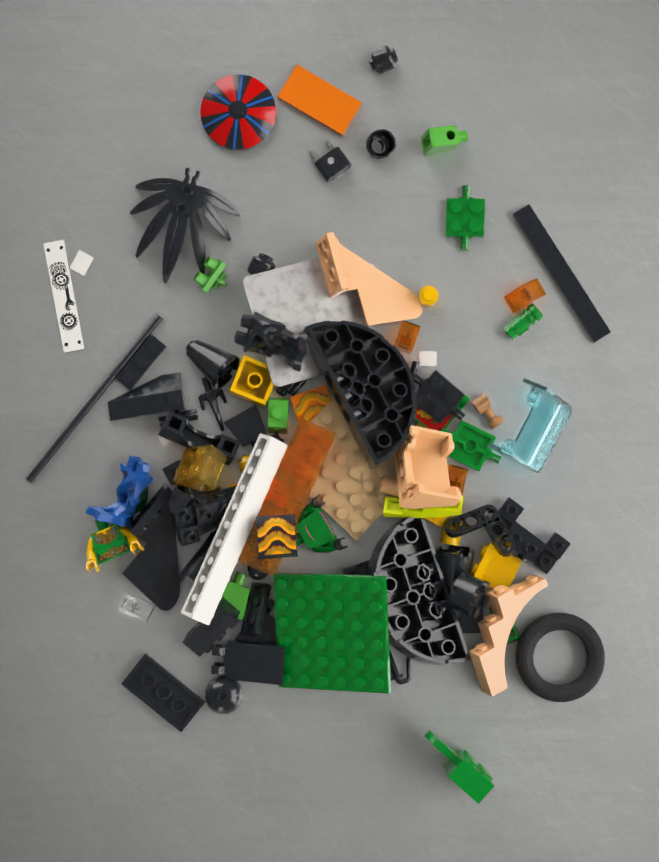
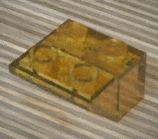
M213 445L186 448L179 467L176 469L173 482L198 491L214 490L227 456Z

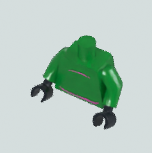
M319 494L303 507L297 517L298 524L296 527L299 531L296 534L297 546L305 543L308 549H312L316 553H330L336 550H343L348 547L341 545V540L345 538L341 537L338 539L321 508L326 502H318V497L321 496Z

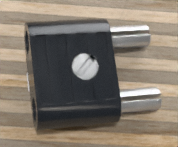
M328 139V141H325V144L331 150L321 158L315 149L310 151L309 154L314 159V165L325 180L331 182L335 178L340 177L352 164L342 150L336 147L331 139Z

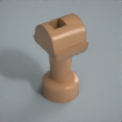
M484 393L471 401L476 411L480 415L484 414L490 420L488 425L491 429H494L504 421L500 415L496 417L490 407V400Z

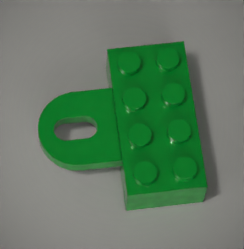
M429 730L424 736L449 759L443 765L448 777L479 804L494 787L492 783L493 778L488 770L481 763L477 764L473 756L466 750L462 752L458 748L455 752L435 733Z

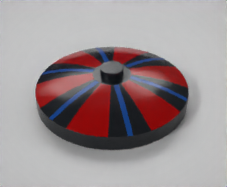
M229 75L216 81L205 93L200 109L201 121L207 135L217 145L233 151L249 150L264 142L272 132L276 121V105L271 92L261 81L248 75Z

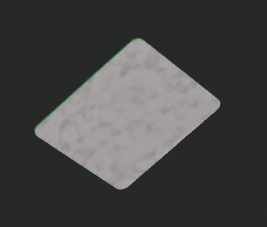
M319 258L250 275L243 280V287L252 316L254 312H258L273 321L283 323L293 333H302L306 326L323 321H349L367 326L357 290L342 292L340 295L330 298ZM276 338L274 343L280 346L283 341L280 338ZM260 343L261 347L267 346L266 343ZM307 343V354L303 359L300 372L288 365V359L284 355L273 354L271 358L264 355L271 381L275 386L281 387L323 375Z

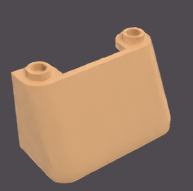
M411 425L409 427L410 432L405 441L394 453L400 506L407 509L457 505L461 501V492L458 487H450L446 459L454 450L452 433Z

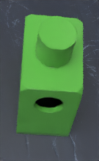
M456 125L428 128L421 136L424 156L455 150L461 142L468 141L467 131H458Z
M269 398L268 433L288 434L289 398Z
M237 571L233 581L229 580L222 597L240 611L238 619L243 620L250 588L243 586L247 575Z

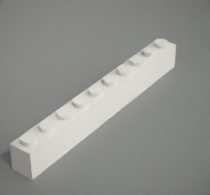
M259 434L181 614L204 624H210L288 445L271 436Z

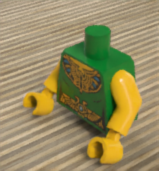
M94 520L99 531L91 534V538L88 540L86 569L89 574H91L90 570L93 567L99 572L98 565L130 551L137 555L135 550L140 548L143 551L144 548L139 543L137 537L126 526L122 527L117 524L109 526L108 522Z

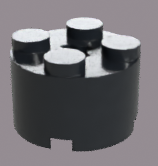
M461 573L454 582L453 586H456L454 593L450 592L448 605L454 611L476 619L481 608H485L488 604L489 597L486 595L490 583L470 574Z

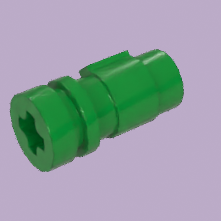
M533 303L528 305L527 310H522V314L514 318L503 328L512 340L517 336L521 337L529 330V326L535 325L536 321L539 322L544 318Z

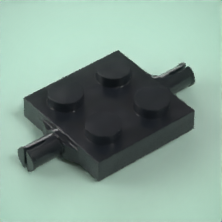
M437 370L425 380L417 373L413 375L414 382L419 385L415 399L420 408L439 424L451 414L460 421L466 414L457 407L465 394Z

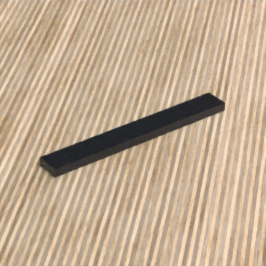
M530 204L515 212L513 217L592 341L595 343L611 333Z

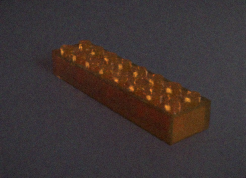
M300 418L257 517L295 514L297 525L336 433ZM255 521L238 562L274 577L282 558L258 559Z

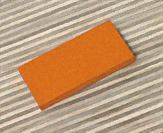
M299 65L295 66L277 96L280 100L341 136L344 135L362 105V102Z

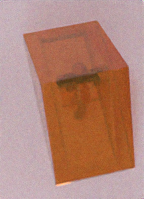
M536 278L504 296V299L511 311L515 313L545 296L546 293Z
M402 321L394 346L400 351L411 354L421 326Z
M449 464L450 487H458L462 496L468 469Z

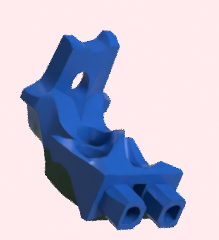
M130 455L127 464H120V469L124 476L116 489L117 501L106 508L89 506L85 513L92 515L97 521L114 523L122 527L124 525H131L134 515L145 508L148 499V485L153 481V477L149 475L151 465L142 462L140 457Z

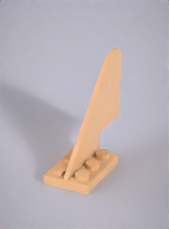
M334 232L326 233L315 243L330 298L336 297L342 292L357 290L367 326L416 319L421 315V304L413 292L339 244Z

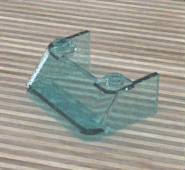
M524 378L522 382L531 388L527 394V403L532 408L515 441L507 439L501 444V447L491 443L488 447L524 468L539 473L543 470L571 416L572 406L548 387Z

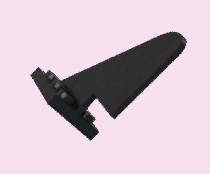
M166 483L161 486L146 504L144 510L128 526L133 535L138 536L147 544L143 547L144 550H141L122 572L130 582L163 611L171 610L177 603L180 594V582L176 573L177 570L179 571L176 528L173 514L169 509V500L173 490Z

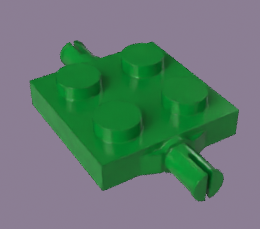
M466 185L462 186V197L447 198L446 237L461 239L460 250L464 251L465 243V251H468L469 239L484 238L485 199L470 197V186L467 185L466 193Z
M461 420L457 430L452 433L454 450L448 457L476 471L481 470L483 463L487 459L498 464L502 456L491 452L496 437ZM444 428L441 430L442 432L451 433Z

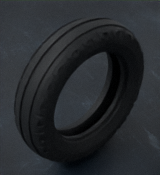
M551 613L536 619L524 630L517 644L516 666L520 678L530 691L548 701L569 702L583 697L595 687L604 669L605 652L598 633L588 622L572 614ZM556 630H566L577 635L583 642L587 653L586 666L581 675L574 681L562 685L552 684L542 679L537 673L533 661L534 649L538 641L547 633Z

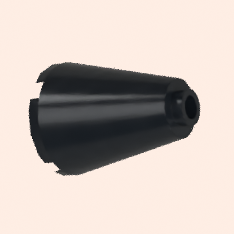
M200 340L191 341L186 347V355L215 388L218 387L220 389L225 386L233 377L231 375L233 369L237 371L240 364V358L236 355Z
M449 545L448 549H443V546H439L436 550L437 558L449 594L450 592L454 593L456 586L453 585L461 573H470L475 550L472 549L470 551V547Z

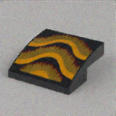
M295 514L256 517L258 559L298 557Z

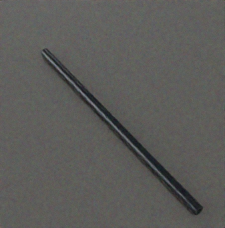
M156 315L26 477L29 482L32 483L113 383L118 374L163 320L161 316Z

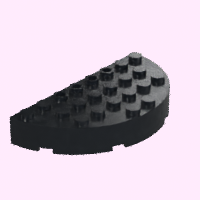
M323 321L306 326L303 330L304 333L308 334L306 343L370 470H372L396 452L410 432L409 427L413 425L417 400L415 399L416 388L410 368L394 345H391L384 339L383 335L367 326L349 321Z
M403 518L391 526L380 538L372 552L367 568V575L386 576L389 643L407 657L427 664L443 665L471 660L456 612L449 608L448 605L450 594L425 519Z

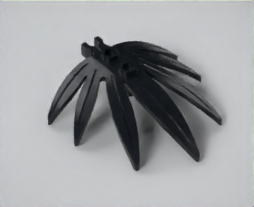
M190 168L185 169L186 177L183 181L171 178H155L143 181L135 186L136 189L143 191H165L155 193L142 200L130 211L131 215L147 211L169 200L146 228L135 254L136 258H139L165 225L170 214L173 213L166 232L163 249L162 270L163 282L165 284L168 282L179 258L186 234L188 218H190L191 241L195 259L200 272L205 275L206 266L203 264L206 260V246L198 209H202L212 226L228 241H231V237L225 223L208 202L227 213L240 215L235 206L222 195L211 189L196 185V181L201 174L200 171L196 170V174L192 177L189 184Z

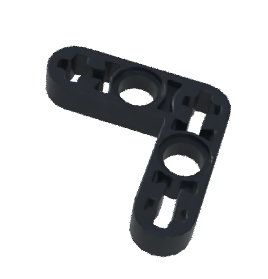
M484 505L451 518L446 523L445 532L451 538H457L484 527L499 555L509 557L515 550V542L498 510L493 505ZM486 511L492 513L491 519L488 515L485 516ZM468 517L475 518L477 523L475 525H469L466 522V519ZM451 525H453L454 527L459 526L457 531H455L454 529H450ZM500 527L502 534H494L492 528ZM503 544L510 546L509 550L503 549Z

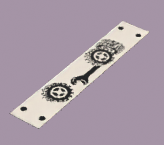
M64 239L43 243L63 351L66 353L84 349Z

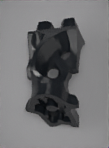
M254 312L253 316L243 314L240 326L248 328L246 333L237 330L234 336V342L243 346V352H255L270 358L273 354L284 355L288 359V365L300 372L303 359L307 354L306 340L308 334L304 332L293 333L283 323L273 321L258 312ZM280 338L283 343L278 346L274 343V340ZM266 343L267 346L260 347L259 344Z

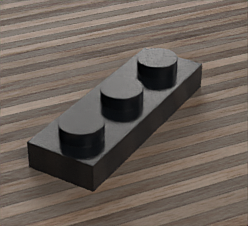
M151 334L115 379L131 391L167 346Z

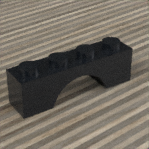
M169 411L158 434L163 438L228 466L234 460L240 445L239 441L224 434L210 435L194 428L187 418Z

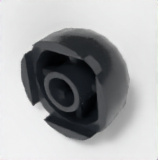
M226 675L213 678L205 689L207 706L218 714L234 712L240 706L243 699L241 684L237 680L226 677Z

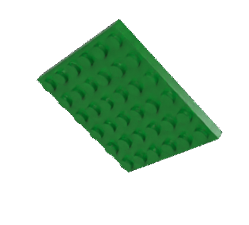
M275 572L273 574L276 642L277 645L286 646L284 683L279 685V687L389 694L391 692L386 576Z

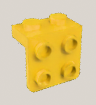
M488 543L487 546L483 545L479 553L481 558L478 563H474L470 573H472V576L489 582V587L491 588L498 585L510 587L521 565V559L513 555L509 557L499 555L495 546L491 543Z

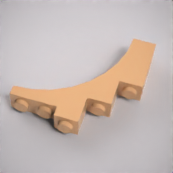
M530 575L526 577V580L513 584L511 588L498 585L487 593L493 614L485 616L483 620L478 622L484 643L476 645L474 649L469 651L481 691L492 697L508 688L505 678L504 658L511 628L526 603L547 586L545 578Z

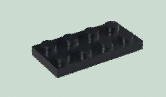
M147 653L144 654L121 683L180 732L184 730L206 702Z

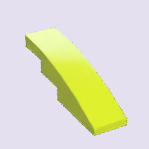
M385 496L383 516L432 518L462 515L463 496H461V501L455 506L420 509L402 508L399 497Z

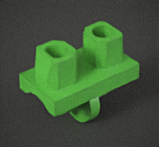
M208 257L203 264L210 269L208 274L205 276L198 271L193 278L199 285V288L206 293L211 287L217 290L220 284L223 286L227 285L223 281L227 275L223 272V269L227 264L219 259L216 260Z

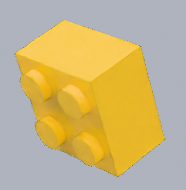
M244 355L228 394L263 408L274 385L271 381L267 364Z

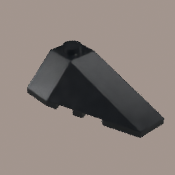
M181 372L161 375L109 401L110 421L169 413V411H185L186 406Z

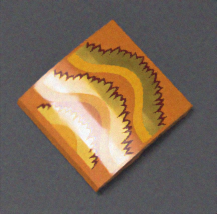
M326 384L290 397L301 431L331 401Z

